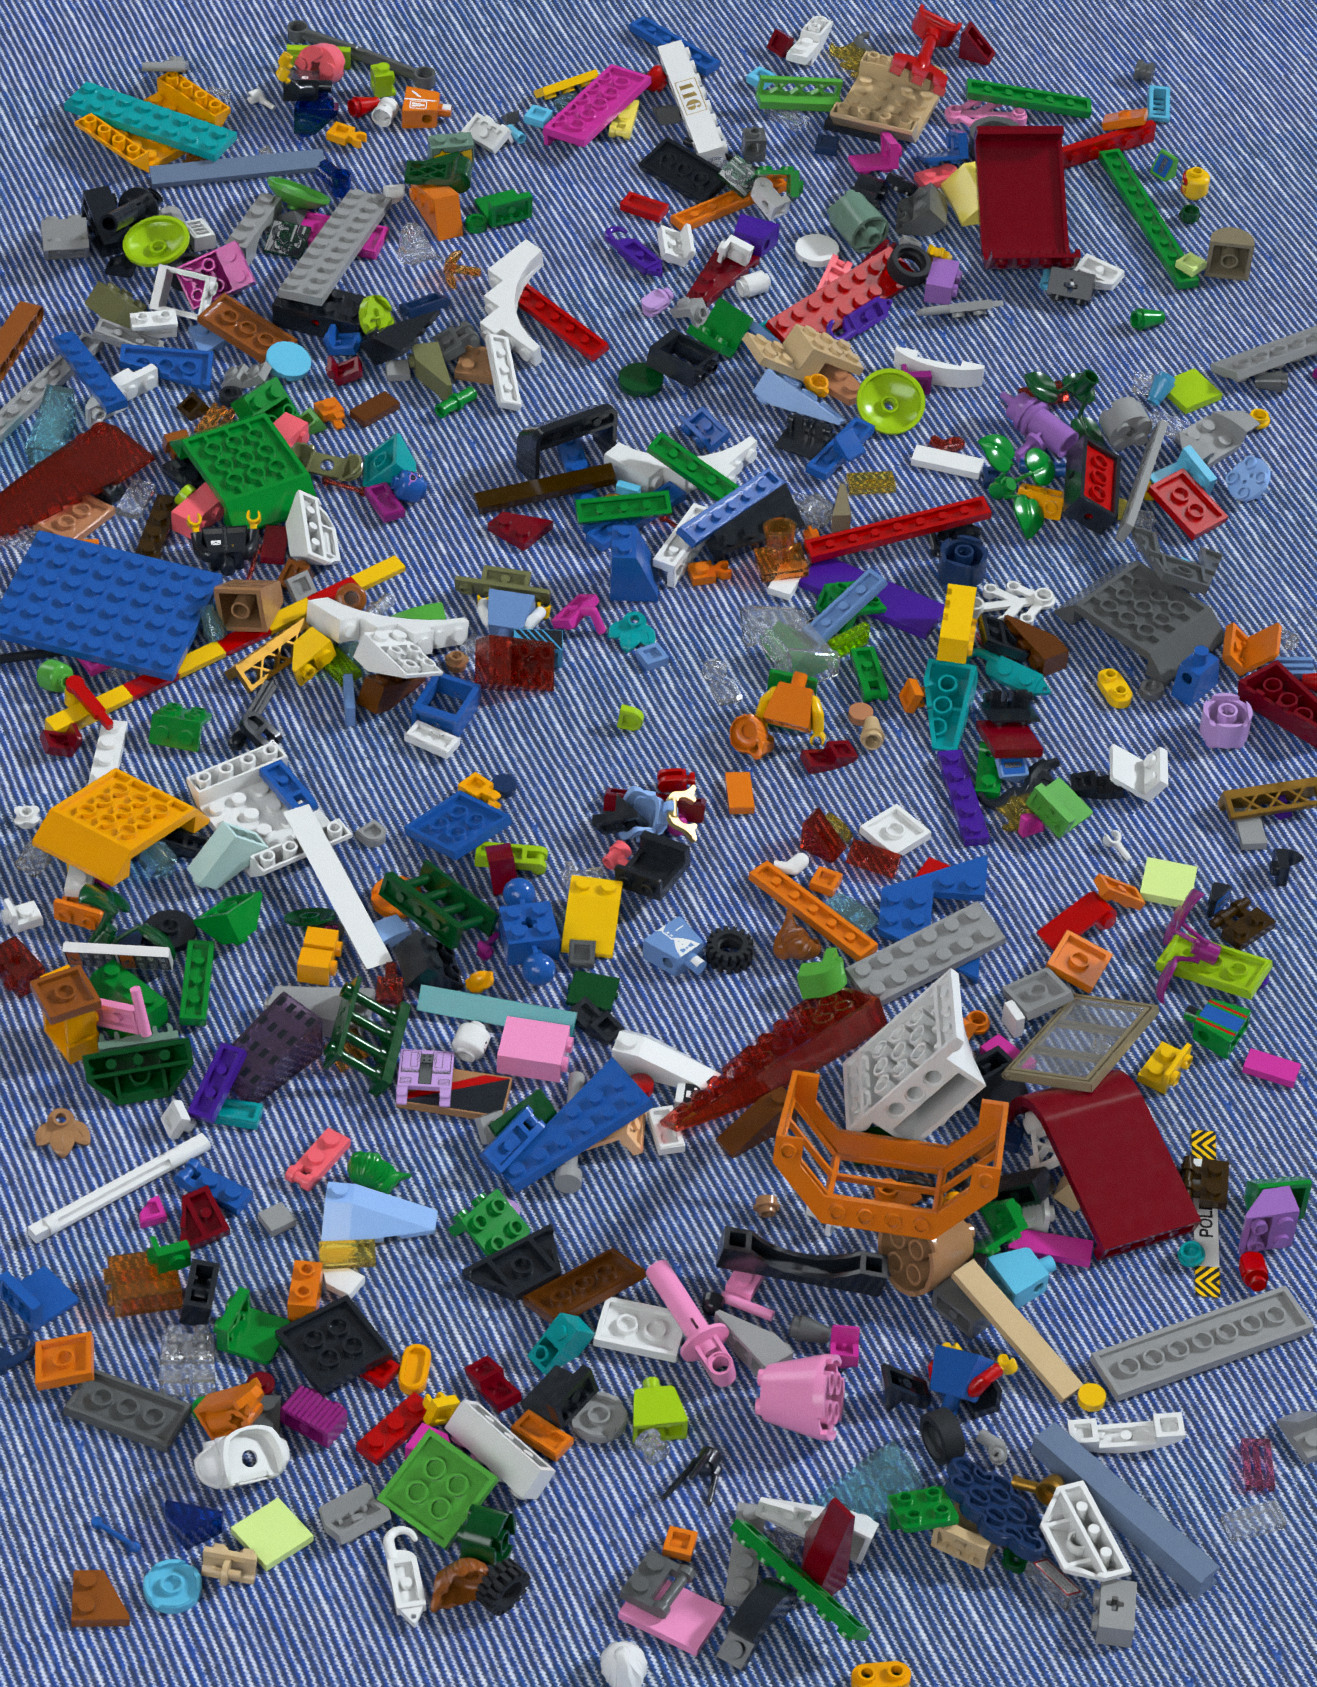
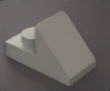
M1300 1410L1277 1419V1425L1305 1464L1308 1465L1317 1461V1413Z

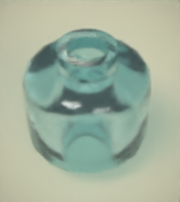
M157 841L139 853V864L150 877L154 879L160 877L167 878L174 873L177 856L165 842Z

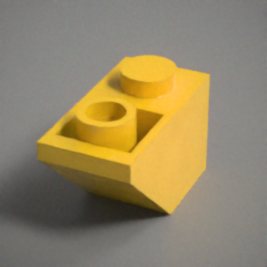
M313 626L294 641L292 671L300 686L312 679L317 672L337 656L332 641Z

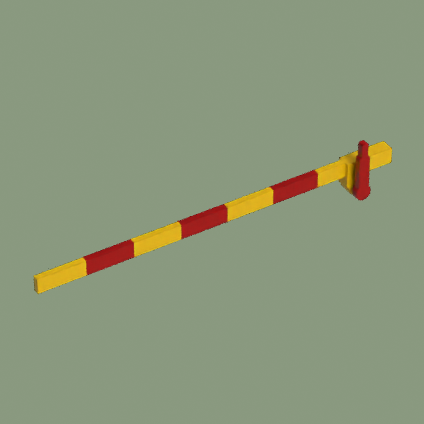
M394 555L279 610L268 632L234 631L186 655L173 682L263 640L302 618L306 619L308 600L326 597L335 600L338 589L347 583L358 584L365 591L405 572L406 567ZM72 675L66 680L64 703L68 708L45 718L44 729L66 733L70 723H76L80 730L99 721L106 730L113 729L114 722L107 715L108 713L172 683V681L142 675L95 697L84 684L82 677Z

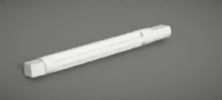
M203 1133L196 1135L28 1226V1235L37 1244L181 1166L190 1158H195L211 1149L210 1141Z

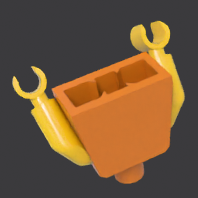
M795 671L791 684L779 682L777 686L771 687L760 697L755 715L765 723L766 727L768 724L808 734H811L812 730L810 744H814V737H820L822 740L821 746H823L826 735L823 732L824 712L820 699L815 696L812 689L805 687L808 675Z

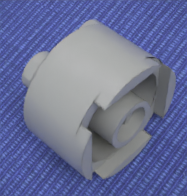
M1134 397L1120 398L1111 403L1112 407L1108 411L1106 409L1102 411L1099 417V424L1116 451H1122L1127 446L1135 444L1142 446L1148 441L1147 436L1152 430V421L1139 400L1136 401Z

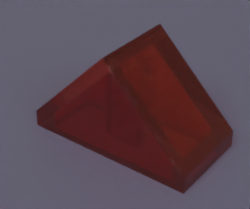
M819 807L802 823L801 849L829 863H833L847 848Z

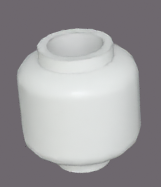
M478 1021L463 1023L458 1027L454 1036L452 1048L459 1059L473 1062L483 1058L491 1036L486 1030L485 1025Z

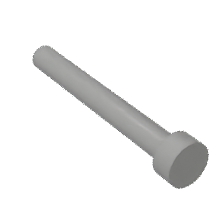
M574 1071L569 1074L567 1103L584 1086L585 1075L582 1072ZM578 1155L562 1164L555 1171L554 1186L560 1192L574 1193L581 1188L582 1171L577 1167Z

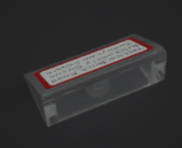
M1047 1556L1041 1557L1036 1562H1027L1025 1574L1065 1612L1087 1597V1594Z

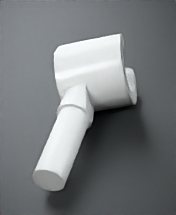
M260 89L248 92L250 97L247 100L250 104L260 102L271 110H275L276 106L263 97Z
M1113 830L1111 832L1114 841L1107 834L1103 836V843L1106 846H1114L1118 849L1127 862L1132 859L1120 842L1122 835L1119 831Z

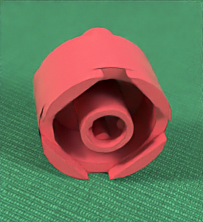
M318 43L305 47L299 53L294 65L300 70L320 72L319 80H332V84H335L344 74L345 58L340 49L335 45Z

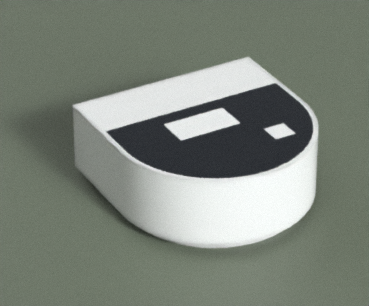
M678 1082L674 1108L688 1110L698 1108L703 1100L702 1089L698 1085Z

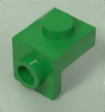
M156 1236L149 1237L150 1248H146V1254L149 1264L155 1265L158 1274L181 1270L191 1266L190 1246L187 1240L160 1247Z

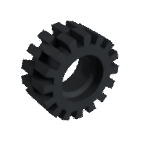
M724 926L723 931L720 927L715 930V933L712 931L707 938V963H711L712 969L718 967V972L720 973L723 970H727L726 974H731V971L734 970L735 974L740 973V968L745 971L747 965H751L754 942L751 939V935L749 933L745 935V930L742 928L738 932L735 926H733L732 930H729L728 926ZM723 948H734V949H736V950H738V951H737V952H733V953H729V952H725V951H723V950H721V949H723Z
M511 1558L508 1560L503 1559L502 1563H496L494 1569L490 1568L488 1570L489 1574L483 1576L481 1579L483 1583L478 1584L477 1589L479 1590L475 1593L477 1596L476 1600L494 1616L507 1613L508 1608L512 1609L514 1603L521 1600V1594L526 1593L527 1590L525 1588L530 1584L529 1580L531 1578L529 1573Z

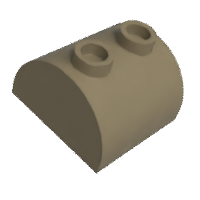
M1224 227L1214 231L1210 238L1204 276L1248 281L1255 247L1253 237L1248 232L1234 227Z

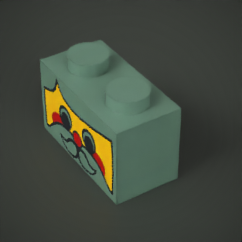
M471 132L428 136V160L458 151L460 156L469 158L474 166V142Z

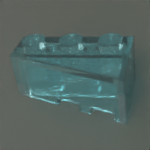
M46 385L30 439L25 444L24 452L28 455V465L56 469L76 426L74 389Z

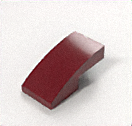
M849 740L827 741L824 749L802 750L799 758L808 773L815 774L851 764L857 761L858 755Z
M488 1355L464 1368L474 1387L498 1414L522 1401L521 1392L505 1378L503 1368Z

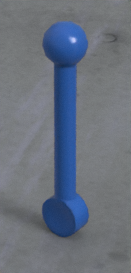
M95 1516L91 1519V1526L94 1529L101 1528L129 1546L131 1552L137 1553L140 1551L141 1544L139 1542H132L103 1523V1519L100 1516Z

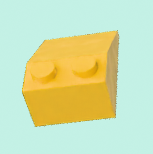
M571 875L561 952L569 953L570 939L596 941L595 957L613 958L623 881Z

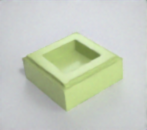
M1189 252L1176 261L1175 267L1193 277L1206 268L1207 261Z

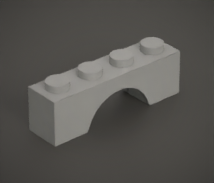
M261 192L225 242V245L232 241L238 242L248 265L251 264L256 256L257 245L264 229L271 231L274 220L278 221L277 216L282 214V198Z

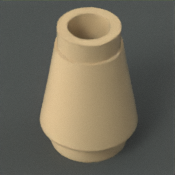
M869 716L864 720L860 742L865 748L876 750L884 743L885 736L878 718Z

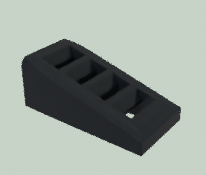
M176 829L158 841L155 854L195 858L201 850L197 846H204L209 837Z

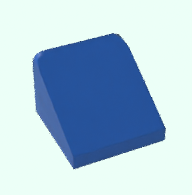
M852 429L834 438L833 451L848 462L866 453L864 446Z

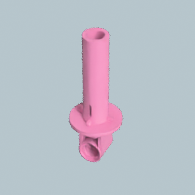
M659 1260L653 1263L646 1270V1276L687 1338L680 1350L682 1358L688 1362L699 1360L715 1385L720 1387L731 1385L736 1379V1370L732 1357L723 1345L729 1336L727 1326L722 1323L708 1325L668 1261ZM721 1366L728 1367L727 1370L723 1372L716 1371Z

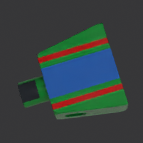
M1210 999L1203 1010L1189 1005L1183 1019L1194 1023L1193 1040L1222 1058L1228 1059L1248 1029L1252 1010L1216 999Z

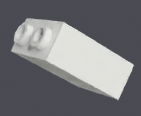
M159 264L149 308L158 311L175 310L178 316L197 320L198 316L211 305L212 297L216 294L218 288L217 278ZM173 273L205 281L198 314L166 306Z

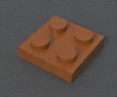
M80 964L30 981V989L50 1025L102 1008L101 999Z

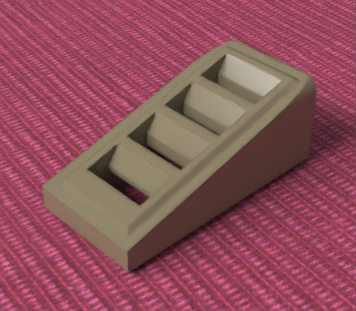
M840 484L832 513V533L850 529L851 511L845 484Z

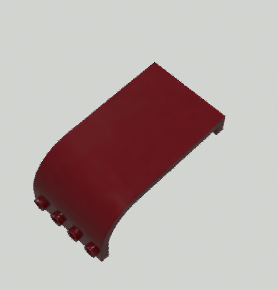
M1064 126L976 127L974 132L979 233L981 256L985 269H1051L1052 266L1075 269L1081 258L1080 249L1070 253L1062 147Z
M1111 1069L1092 1093L1049 1087L1015 1097L1010 1102L1007 1116L1008 1123L1013 1122L1017 1115L1032 1111L1040 1121L1097 1243L1093 1251L1097 1261L1192 1233L1200 1224V1216L1144 1098L1134 1081L1125 1072L1119 1069Z

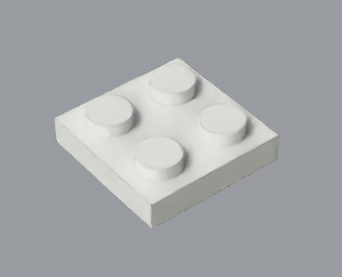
M898 804L862 824L859 830L863 837L893 861H896L931 839V831Z

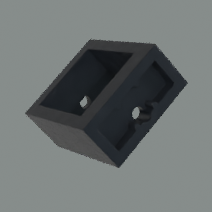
M672 329L650 346L646 366L692 389L698 383H702L710 374L716 372L719 365L717 362L719 352ZM672 354H676L677 356H679V357H681V358H683V359H685V360H687V361H689V362H691V363H693V364H695V365H697V366H696V367H693V366H691V365H689V364H687V363H685V362L679 360L678 358L672 356Z

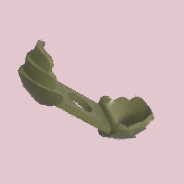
M296 442L291 448L310 474L333 478L342 482L352 481L363 474V463L361 456L358 454L349 453L346 459L315 452L313 444L308 445L305 442ZM325 461H331L334 464L333 469L329 471L322 470L320 466Z

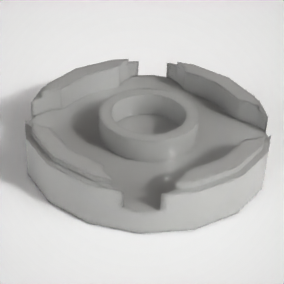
M597 1392L570 1422L573 1431L579 1438L587 1442L602 1444L611 1442L622 1435L626 1429L628 1413L623 1406V1402L618 1397L610 1393Z

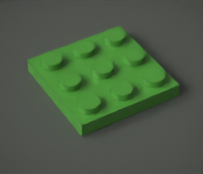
M429 1428L376 1499L447 1551L457 1538L460 1526L466 1525L471 1504L481 1505L499 1482V1478Z

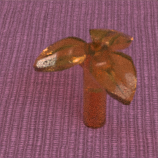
M460 250L452 252L444 263L443 274H445L446 283L452 289H457L454 278L455 273L477 277L481 275V268L456 264L463 254V251Z

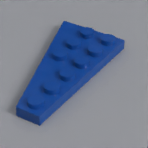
M612 1057L502 1172L503 1178L515 1193H518L654 1107L652 1101Z

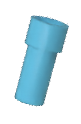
M508 124L507 127L511 130L513 139L519 144L524 143L526 135L518 131L513 125Z
M1051 269L1043 270L1039 285L1042 290H1047Z

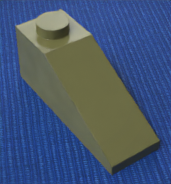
M439 343L415 344L411 348V354L407 356L409 368H413L417 379L441 399L447 400L448 396L452 394V383Z

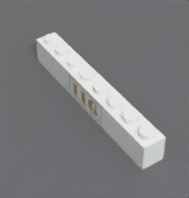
M682 40L658 46L661 65L679 107L688 135L693 140L692 144L695 153L715 166L726 163L725 153L729 152L725 140L721 141L723 139L720 126L716 127L718 123L715 113L711 114L713 111L710 100H705L707 99V94L704 86L700 87L702 82L699 73L695 74L697 70L694 60L690 61L692 57L689 47H684Z

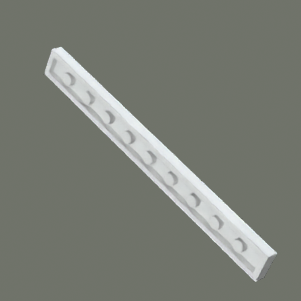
M112 720L114 724L111 730H106L101 725L88 785L114 768L119 769L128 731V721ZM69 865L64 895L66 897H79L81 888L85 884L93 885L95 877Z

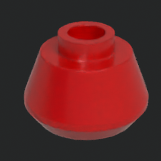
M654 65L645 74L651 76V85L646 90L651 92L657 90L660 92L666 86L667 82L665 79L667 76L661 65Z

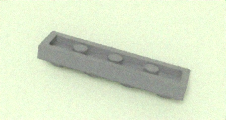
M738 1502L736 1519L752 1523L763 1533L765 1520L754 1515L758 1505ZM734 1532L724 1605L740 1607L748 1594L756 1586L759 1560L756 1558L758 1553L752 1548L748 1549L736 1540L738 1535Z

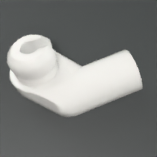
M804 853L795 854L787 862L774 860V866L787 875L799 874L809 863V858Z

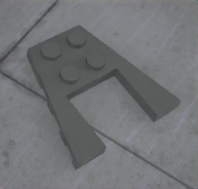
M1134 526L1131 533L1132 537L1164 584L1170 587L1179 586L1185 588L1193 594L1201 593L1206 595L1222 559V553L1201 547L1198 552L1199 564L1161 553L1157 533Z

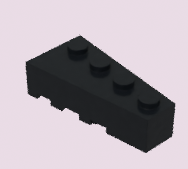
M784 483L714 532L705 543L716 564L719 561H724L794 536L805 526V523L786 483Z

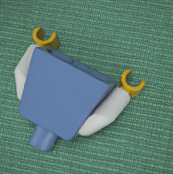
M489 589V596L487 598H481L480 595H477V612L483 625L489 628V634L497 636L496 645L500 648L510 647L514 629H533L542 619H548L550 616L551 605L542 607V603L537 602L536 607L535 595Z

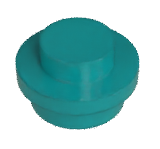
M1195 1241L1185 1242L1178 1251V1260L1186 1267H1197L1204 1262L1206 1257L1204 1248Z

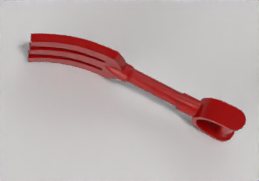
M921 3L911 24L914 33L922 39L919 54L914 57L895 52L888 72L900 77L904 68L910 70L908 76L910 83L921 87L926 78L931 81L930 92L943 98L946 92L945 87L948 77L938 68L931 65V57L937 46L950 47L953 44L962 23L958 22L955 24L924 9L925 5Z

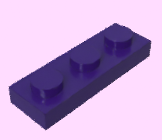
M220 1043L188 1108L187 1113L190 1117L214 1124L248 1055L245 1049Z

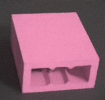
M507 1016L497 1054V1073L560 1083L562 1072L567 1073L569 1057H566L567 1053H572L574 1037H570V1026Z

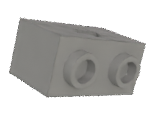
M1113 1579L1105 1582L1101 1581L1100 1589L1094 1588L1092 1606L1097 1607V1613H1092L1091 1631H1096L1095 1643L1131 1648L1135 1627L1137 1582Z

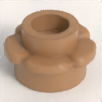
M458 650L448 653L445 656L447 669L453 673L463 672L466 669V664L469 662L468 656Z
M774 1195L758 1196L755 1199L756 1204L753 1206V1210L759 1213L760 1217L764 1218L773 1217L780 1208V1204L777 1203V1197Z

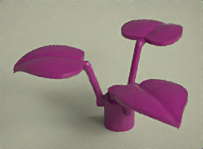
M1191 889L1182 906H1177L1172 920L1167 925L1164 933L1163 945L1167 946L1175 933L1193 943L1190 953L1194 955L1193 957L1174 956L1164 967L1156 985V997L1162 1004H1165L1164 994L1179 961L1199 964L1201 960L1214 965L1221 951V946L1205 939L1185 923V919L1191 909L1205 895L1196 889ZM1181 926L1197 939H1194L1189 935L1181 932Z

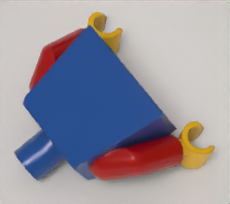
M949 1342L943 1343L942 1346L936 1344L934 1359L927 1366L930 1389L944 1395L941 1408L946 1407L954 1415H957L961 1400L976 1403L980 1395L991 1383L1003 1374H1014L1018 1369L1015 1358L1009 1360L1008 1355L1000 1354L997 1359L999 1364L994 1363V1360L963 1351L957 1342L953 1346Z

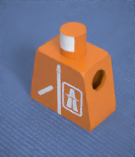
M406 86L402 108V128L437 127L439 117L451 118L452 105L440 104L439 92Z

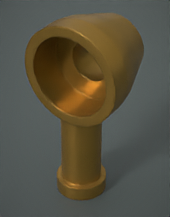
M1051 1474L1039 1483L1014 1475L1011 1485L1014 1490L1020 1489L1035 1493L1037 1499L1042 1504L1049 1506L1056 1488L1065 1485V1480L1058 1474Z

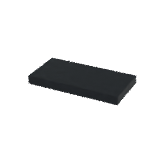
M669 137L660 142L638 164L640 170L696 204L714 198L729 183L719 174L722 169Z

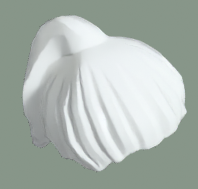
M628 1641L610 1643L602 1652L600 1658L601 1673L604 1675L606 1682L611 1687H642L643 1679L647 1674L648 1663L642 1649L637 1644Z

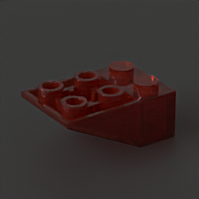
M487 635L476 639L475 683L481 685V689L496 691H554V643L497 635Z

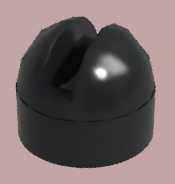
M714 1292L704 1293L701 1302L702 1310L709 1316H715L716 1311H722L725 1298Z

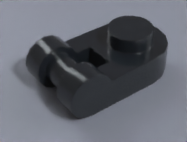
M248 711L239 721L241 732L256 748L273 741L279 744L283 740L281 733L258 712Z

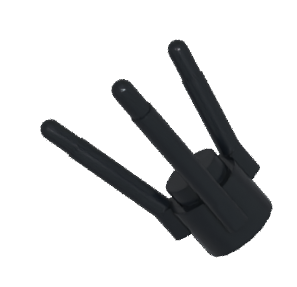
M709 1446L703 1447L697 1457L692 1459L689 1466L661 1496V1500L665 1501L688 1475L690 1480H693L696 1475L702 1477L711 1475L712 1478L706 1502L708 1506H711L718 1477L722 1472V1468L718 1466L722 1459L719 1451Z

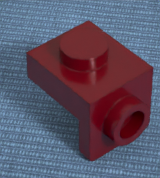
M332 355L327 357V366L325 367L329 379H333L337 386L363 377L362 361L358 356L339 364L336 363Z
M70 723L66 733L42 730L39 736L45 754L73 758L77 748L82 744V735L76 723Z

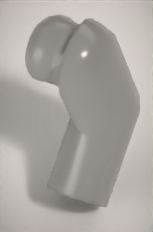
M982 1429L977 1435L976 1441L988 1448L991 1463L994 1465L1004 1464L1008 1457L1006 1443Z

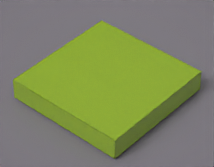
M1194 368L1174 376L1176 379L1174 382L1175 387L1166 396L1181 411L1188 414L1221 400L1223 393Z

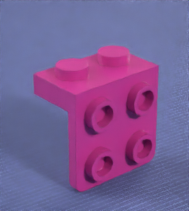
M889 131L880 132L881 153L849 155L848 162L859 174H870L871 171L878 170L883 173L892 172V169H899V157H902L901 144L896 141V138Z

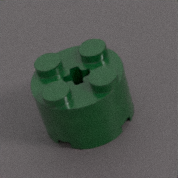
M471 1504L466 1525H461L457 1533V1542L461 1543L459 1558H475L485 1563L488 1569H494L495 1564L498 1562L502 1563L503 1559L508 1560L513 1545L508 1544L509 1536H515L516 1532L515 1515L506 1511Z

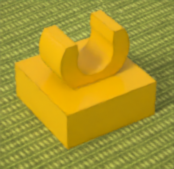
M441 1391L437 1393L435 1399L426 1394L422 1402L423 1407L427 1410L423 1421L431 1427L447 1424L461 1402L456 1395L445 1396Z

